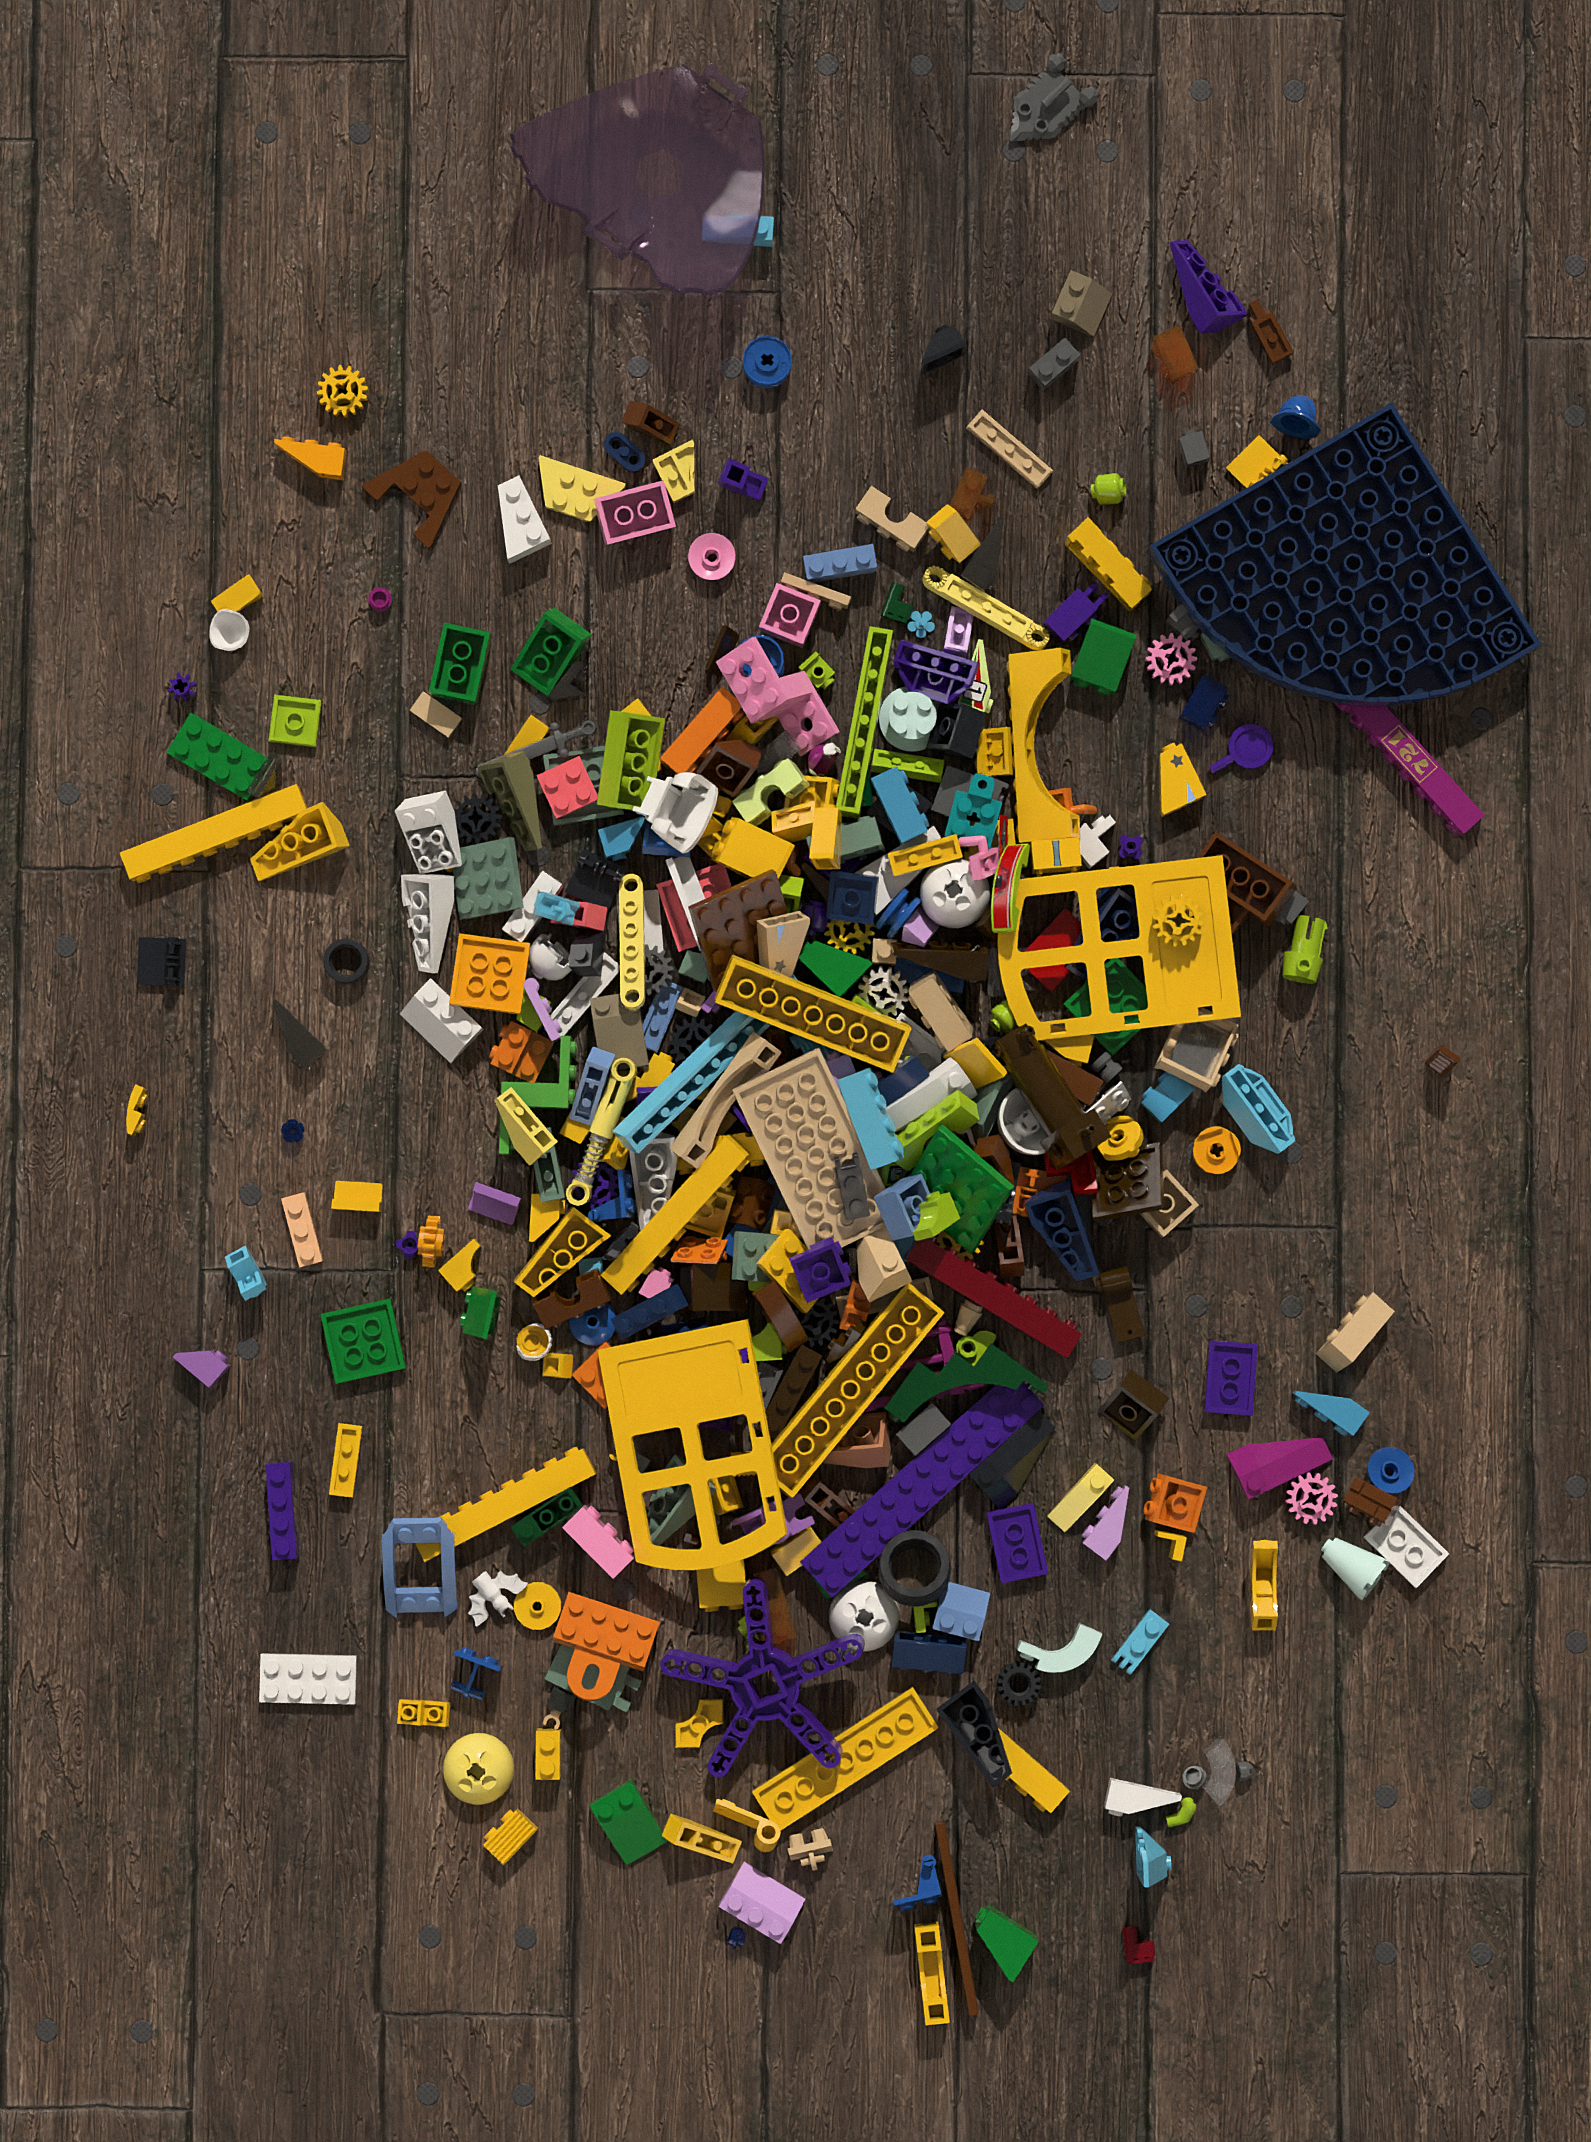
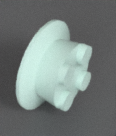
M906 686L896 689L888 695L880 709L879 724L884 737L894 747L904 751L914 752L926 749L941 702L932 700L918 692H909Z

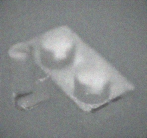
M987 949V997H1006L1001 979L998 949ZM1028 968L1021 970V977H1025L1028 974Z

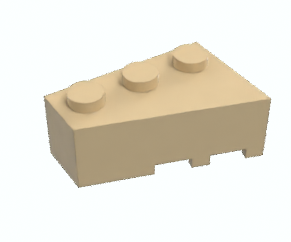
M1374 1292L1367 1297L1363 1295L1354 1304L1356 1309L1352 1313L1348 1312L1340 1321L1342 1325L1328 1335L1326 1343L1316 1353L1336 1373L1357 1358L1395 1312Z

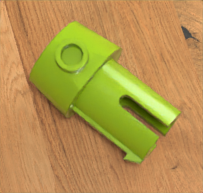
M1299 915L1296 919L1291 950L1284 952L1282 976L1291 981L1313 984L1317 982L1323 959L1320 958L1324 931L1328 930V927L1324 920L1315 918V921H1312L1308 940L1306 939L1310 916Z

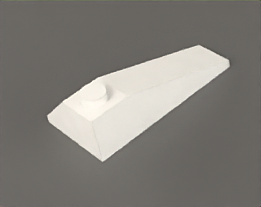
M440 874L401 875L403 906L408 907L410 915L407 923L408 927H412L415 940L412 944L418 969L422 972L438 973L454 903V876Z
M949 1057L931 1071L930 1075L886 1107L888 1116L895 1125L894 1132L906 1128L911 1122L917 1120L956 1090H959L970 1099L978 1095L970 1079L956 1061Z

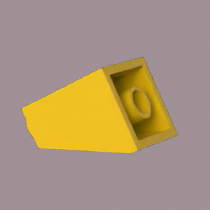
M731 817L723 827L722 832L724 834L721 840L713 847L711 860L747 879L770 869L776 871L779 879L795 845L742 819Z

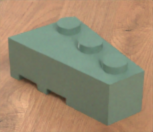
M861 817L857 819L856 823L849 825L848 823H841L840 864H845V860L859 857V860L867 859L866 854L880 852L881 856L887 854L883 834L875 817ZM812 833L811 836L806 837L809 850L811 846Z

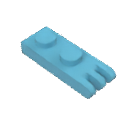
M1149 1609L1112 1657L1111 1661L1116 1663L1120 1656L1124 1659L1119 1664V1667L1123 1669L1129 1662L1131 1665L1126 1673L1131 1675L1168 1627L1169 1623Z

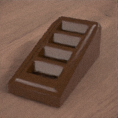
M1442 1045L1432 1050L1425 1064L1440 1075H1445L1458 1064L1460 1057Z

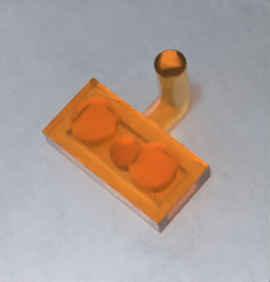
M966 467L949 505L957 510L962 518L970 519L976 503L987 508L993 507L994 495H981L988 476Z

